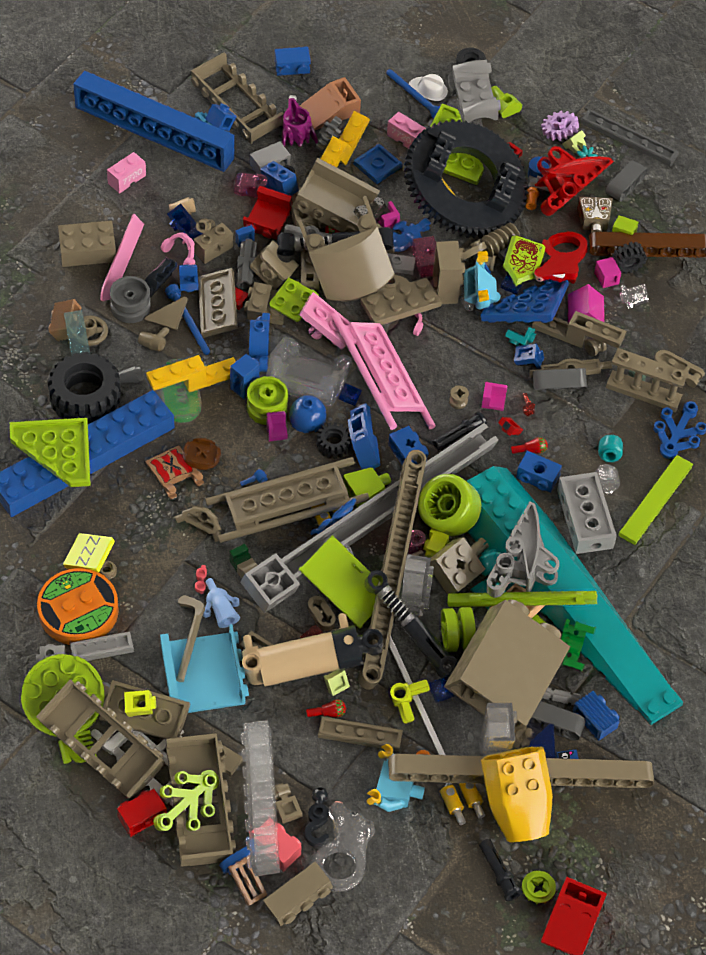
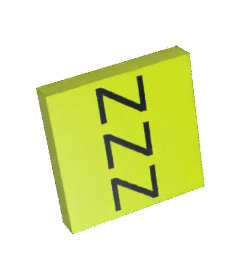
M79 533L63 565L67 569L85 568L99 573L115 541L112 537Z

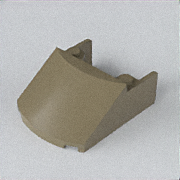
M364 196L363 199L368 214L361 216L357 223L360 233L327 246L321 235L316 233L308 235L302 220L298 221L310 258L328 301L350 302L359 300L362 297L378 292L395 276L367 196Z

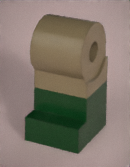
M245 544L229 551V561L240 578H243L245 573L257 566Z

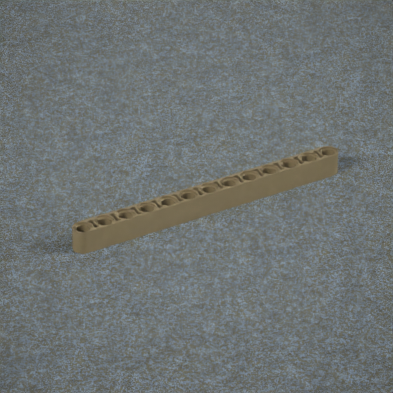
M393 754L388 757L389 779L405 782L485 784L481 759L485 756ZM546 758L551 786L648 788L654 785L653 767L649 761Z

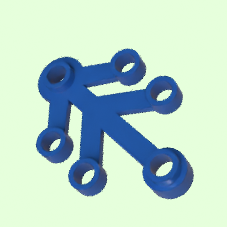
M689 401L684 404L683 416L677 427L672 419L673 411L668 407L662 409L661 418L665 420L672 437L670 440L668 439L664 431L666 425L662 421L655 422L653 430L658 434L662 442L660 452L664 458L672 459L678 454V451L699 447L700 438L693 435H704L706 433V424L699 422L696 424V427L685 429L689 419L697 415L698 406L695 402ZM691 436L689 441L677 443L679 439Z

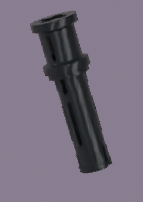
M478 411L473 417L462 420L459 426L433 439L432 443L439 451L483 423L487 425L486 419Z
M491 839L483 840L479 847L495 873L496 884L502 888L505 900L512 901L518 898L523 891L516 885L513 873L505 867Z

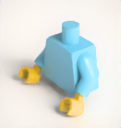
M479 251L476 265L466 269L464 273V300L475 304L477 309L487 308L490 304L498 302L501 297L500 293L497 292L496 279L484 268L485 262H488L487 251Z
M389 744L381 746L385 752H378V756L381 759L387 758V761L383 763L377 788L367 792L371 796L367 799V804H374L387 812L408 807L410 797L423 799L425 787L414 785V782L393 781L389 779L388 757L394 754L393 748Z

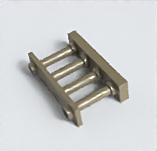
M617 348L611 363L618 366L617 371L612 370L606 388L661 408L668 407L673 412H676L683 395L677 393L678 387L683 388L689 372ZM628 369L634 371L635 376L631 377L625 375L624 370ZM642 375L653 378L652 384L641 380ZM660 381L671 384L670 390L660 387Z

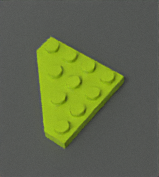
M442 104L430 127L434 123L437 125L440 121L444 123L445 120L451 122V120L455 122L461 120L462 122L458 109ZM464 153L450 154L443 173L477 185L484 173V167L482 162L474 156Z
M87 418L10 422V441L13 445L70 487L91 486Z

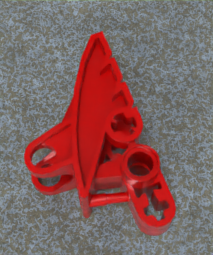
M558 146L552 147L548 151V157H542L537 163V168L543 177L535 186L547 187L551 194L541 204L542 213L546 216L553 215L614 161L609 157L600 156L575 159ZM557 151L560 158H556L552 152ZM542 161L549 165L548 169L542 166Z

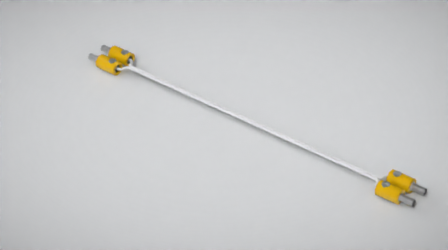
M325 503L312 506L311 509L325 505ZM329 512L316 515L315 518L320 526L324 520L331 519ZM350 546L346 549L353 555ZM390 636L389 647L405 682L408 685L413 684ZM412 696L438 754L445 755L419 696ZM446 783L445 787L440 790V794L451 815L455 814L459 825H463L466 823L461 812L464 806L454 785ZM460 783L459 787L468 807L474 808L479 819L485 816L481 807L483 800L476 784Z

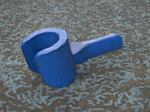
M259 469L252 477L241 481L240 484L244 486L256 480L262 483L266 482L268 478L265 472Z

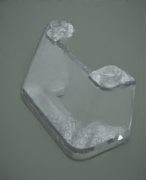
M283 337L270 354L266 376L280 379L286 385L289 395L295 397L312 395L321 400L324 406H332L336 402L350 372L353 358L339 355L335 358L333 365L299 355L300 346L298 342L291 338Z

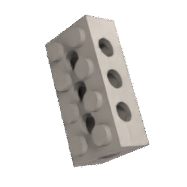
M597 472L560 477L557 491L575 553L580 554L613 549L617 536Z

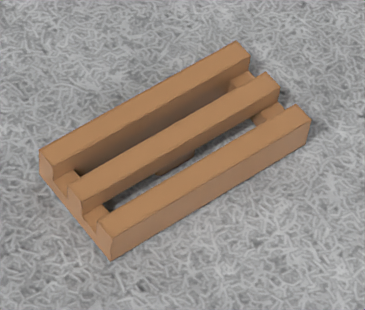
M248 857L228 867L247 906L267 896ZM243 864H245L247 869L249 870L260 892L259 895H257L255 889L253 888L242 866ZM236 868H238L239 872L241 873V875H242V877H243V879H244V881H245V883H246V885H247V887H248V889H249V891H250V893H251V895H252V897H253L252 899L250 898L248 892L246 891V889H245V887H244V885H243V883H242V881H241V879H240V877H239V875H238V873H237V871H236Z

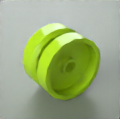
M264 376L250 383L247 389V412L251 419L259 424L266 425V413L285 411V414H287L288 389L280 379Z
M471 606L460 607L458 614H456L453 608L442 609L441 634L444 648L448 653L457 652L460 644L463 651H465L476 632Z

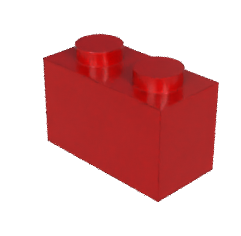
M154 788L150 791L141 792L137 798L131 801L127 800L117 808L118 818L130 837L154 825V819L157 815L167 814V808Z

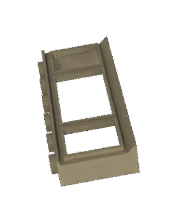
M225 52L191 70V83L201 91L205 98L207 97L210 100L211 104L220 105L222 103L227 105L218 95L237 85L259 108L241 119L237 116L232 125L251 144L277 127L283 126L284 113L281 112L276 115V106L274 104L268 106L266 104V96L263 93L259 96L256 94L255 84L247 85L245 74L241 73L238 75L236 65L234 63L227 64ZM222 70L231 80L212 90L204 79ZM262 114L269 118L252 129L246 125V123Z

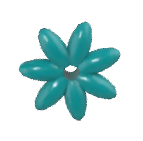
M583 145V152L577 151V154L581 156L580 158L598 157L597 154H592L593 147L587 150V147Z

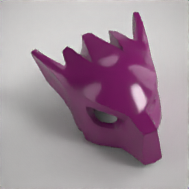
M290 98L288 100V109L283 117V146L285 147L287 139L291 146H293L295 141L299 147H302L303 141L305 140L308 144L310 137L317 144L318 139L313 129L309 112L300 107L295 98Z

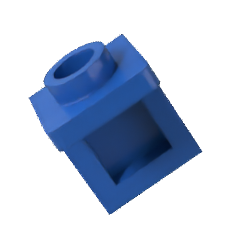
M180 265V291L193 292L194 290H199L197 265Z

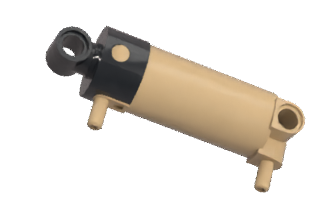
M341 613L338 615L341 628L331 630L328 633L258 648V646L253 647L251 636L245 635L243 637L245 649L242 651V665L250 684H264L266 687L336 670L341 671L364 665L362 659L364 653L378 655L383 651V636L376 629H369L363 635H357L355 625L348 626L346 614ZM371 640L378 641L376 644H369Z

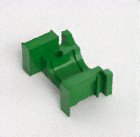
M566 619L561 640L568 644L570 648L563 659L562 665L583 671L585 664L578 662L586 633L595 634L596 627H591L576 621L574 626L570 624L571 620Z

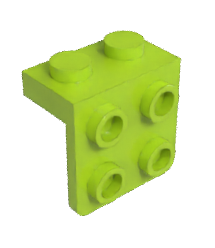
M288 277L269 304L274 310L295 322H299L302 319L299 314L308 297L313 292L318 296L319 294Z

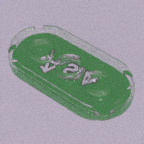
M184 359L169 360L165 363L164 366L182 361ZM183 381L161 388L162 400L174 414L175 422H190L200 414L201 398L199 389L188 392Z

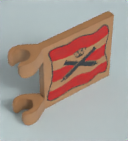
M179 445L145 461L170 499L177 497L175 493L176 488L173 484L190 476L196 486L204 484L202 473L190 467L184 461L183 450Z

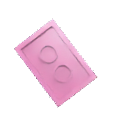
M313 292L308 297L299 315L312 325L308 330L309 334L313 333L311 335L312 338L319 340L324 335L342 350L346 343L331 316L337 311ZM338 313L344 325H349L350 322Z

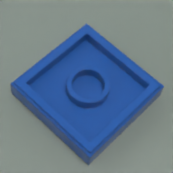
M378 144L356 158L353 164L375 184H378L401 169L403 163L382 145Z

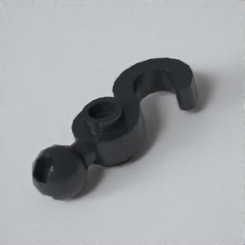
M318 787L311 794L315 804L309 808L308 819L310 823L306 826L304 834L306 842L313 847H322L329 841V834L327 833L320 838H315L311 834L314 830L322 827L329 818V809L323 804L328 798V792L325 788Z

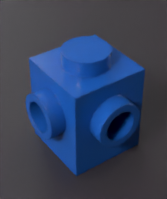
M221 103L220 105L212 104L205 119L221 130L230 131L237 116L229 110L230 108L227 105Z

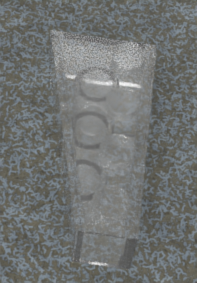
M407 554L401 603L405 604L404 607L408 608L409 613L412 612L414 615L423 616L424 609H428L434 566H430L431 558Z
M487 703L480 736V756L511 750L515 743V723H517V711H513L512 703Z

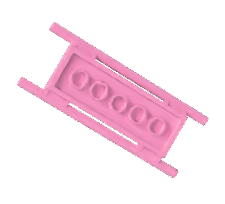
M337 312L333 313L331 316L390 429L393 430L397 427L390 411L420 412L428 428H435L434 421L383 326L380 323L350 322L349 325L345 326ZM355 344L357 345V347H358L360 353L362 354V356H363V358H364V360H365V362H366V364H367V366H368V368H369L371 374L373 375V377H374V379H375V381H376V383H377V385H378V387H379L381 393L379 392V390H378V388H377L375 382L373 381V379H372V377H371V375H370V373H369V371H368V369H367L365 363L363 362V360H362V358H361V356H360V354H359V352H358V350H357Z

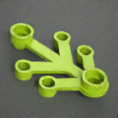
M212 770L203 771L200 775H191L185 771L175 774V782L177 784H198L193 790L173 788L171 785H164L160 788V795L163 798L180 797L183 799L167 814L163 813L155 817L154 826L158 831L169 830L173 825V820L188 806L186 828L189 831L198 830L200 828V821L197 819L198 796L203 792V806L200 812L204 817L214 815L215 808L212 805V792L218 787L219 778ZM180 774L184 776L183 782L179 779ZM208 777L212 780L211 784L207 782ZM165 788L169 789V795L165 794ZM206 807H209L210 809L209 814H207L205 811ZM164 818H166L168 822L166 826L163 825L162 822ZM191 821L195 822V828L191 827Z

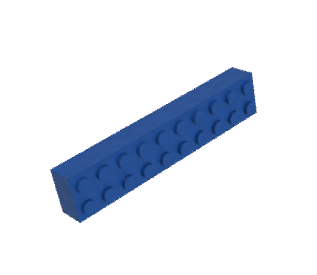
M86 71L73 84L75 107L222 172H225L234 160V135L230 132L221 130L214 125L207 124Z
M152 390L88 424L90 474L175 428L174 414L155 391ZM29 456L0 472V503L8 514L13 517L69 485Z

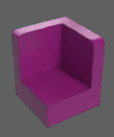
M285 411L266 413V428L269 441L288 439Z

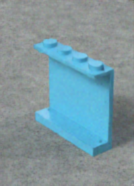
M232 624L229 625V633L196 637L184 682H178L176 678L187 639L169 641L168 634L160 635L169 697L190 702L191 705L188 713L245 704V696H249L247 684H243L245 671L243 666L240 667L239 661H242L241 649L236 647V644L239 643L238 632L233 631Z

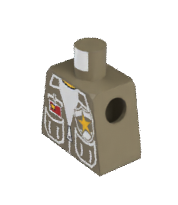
M579 197L577 211L582 229L591 230V233L606 231L608 229L613 198Z

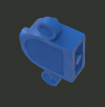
M262 313V316H259L257 320H250L249 356L258 361L260 372H267L270 313Z

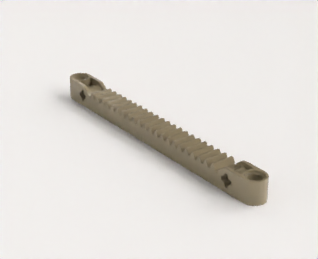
M420 450L410 451L403 462L398 495L382 563L383 567L381 569L386 574L394 595H398V597L426 464V456ZM411 460L416 461V462L418 463V465L412 463ZM378 595L375 598L369 629H376L381 632L384 648L378 655L363 654L364 665L360 667L358 682L361 687L369 690L376 687L382 678L395 615L394 612H391V608H387L388 605L384 604V600L380 599ZM371 640L369 644H376L378 641ZM366 674H371L374 680L368 679Z

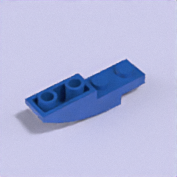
M365 403L351 410V418L348 419L353 448L362 470L367 468L375 469L381 466L378 441L372 429L370 407Z

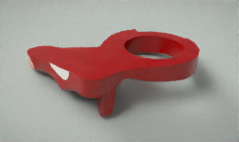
M567 231L552 235L548 240L543 239L542 244L546 247L545 253L550 259L542 267L534 271L536 280L540 282L545 280L558 282L568 280L571 284H574L578 277V263L587 253L586 238L581 234ZM560 243H572L579 247L577 250L567 253L554 249Z

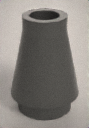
M134 365L119 372L120 383H140V381L144 380L141 366Z

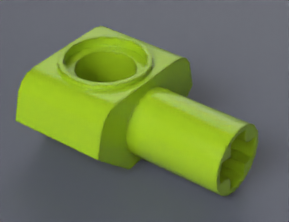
M497 86L491 87L493 97H496V100H500L501 110H498V114L502 118L521 111L522 104L513 95L504 94Z

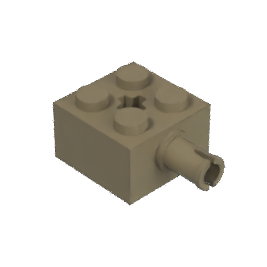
M464 537L454 539L426 561V564L447 594L459 592L485 570L477 556L489 547L488 543L483 545L486 540L480 538L470 546Z

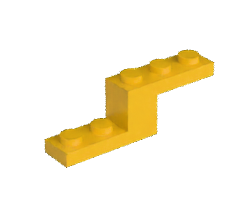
M354 111L340 138L332 136L321 160L336 168L339 163L347 165L370 119Z
M197 355L146 372V377L153 391L183 381L188 392H192L230 379V366L236 360L232 357L204 366L200 356Z

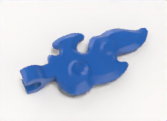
M424 218L416 225L411 223L410 226H407L406 221L396 223L392 229L400 230L402 233L397 234L393 232L394 252H402L410 246L419 244L422 239L420 232L429 230L431 222Z
M353 498L342 505L333 514L331 519L324 520L319 528L313 529L310 534L321 533L349 514L354 508L356 499Z

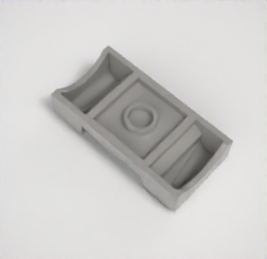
M476 60L453 65V78L463 121L466 120L468 123L483 117L498 120V110H501L500 100H496V97H493L489 80V73L492 70L491 64L487 63V60Z

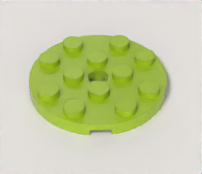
M64 654L49 656L34 665L25 677L21 693L23 710L32 725L47 735L57 737L36 716L69 680H72L74 683L79 681L86 688L85 692L89 696L94 694L101 700L102 703L100 705L102 707L104 705L105 692L100 675L89 662L78 656ZM95 711L76 734L91 727L98 719L99 714Z

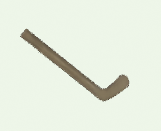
M186 595L181 596L178 599V603L182 607L195 609V615L176 681L184 682L201 619L205 611V606L201 601Z

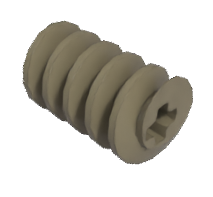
M507 223L505 226L494 230V232L484 235L481 242L485 241L487 248L484 251L488 252V256L492 257L494 254H499L505 247L507 248L512 236L520 237L517 227L512 223Z

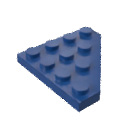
M546 280L544 281L545 285L540 287L534 285L523 290V294L516 297L514 294L501 299V303L497 305L490 304L489 307L484 308L481 313V320L490 323L497 321H506L508 323L514 321H523L525 323L541 321L542 323L553 321L568 288V280L562 282Z

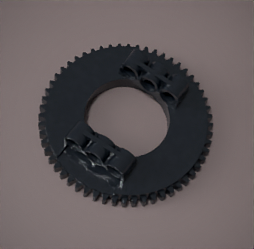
M445 120L444 123L440 121L437 125L434 123L432 127L428 126L426 130L424 129L410 145L405 157L406 162L404 163V166H406L404 178L408 179L405 184L410 185L407 189L412 191L410 197H416L414 203L420 204L418 209H424L422 214L428 213V220L434 218L433 224L439 222V228L446 226V231L448 232L449 229H452V234L458 231L459 236H462L464 233L466 238L470 234L472 238H475L477 235L479 238H482L483 235H488L507 223L514 224L524 210L525 201L527 200L526 195L528 194V191H526L528 179L525 178L524 166L521 165L522 161L518 159V154L514 153V149H511L510 144L504 141L505 139L500 138L498 134L488 130L487 127L480 126V124L468 123L466 120L464 122H461V120L457 122ZM450 154H468L486 165L494 180L488 200L468 202L458 198L448 190L441 176Z

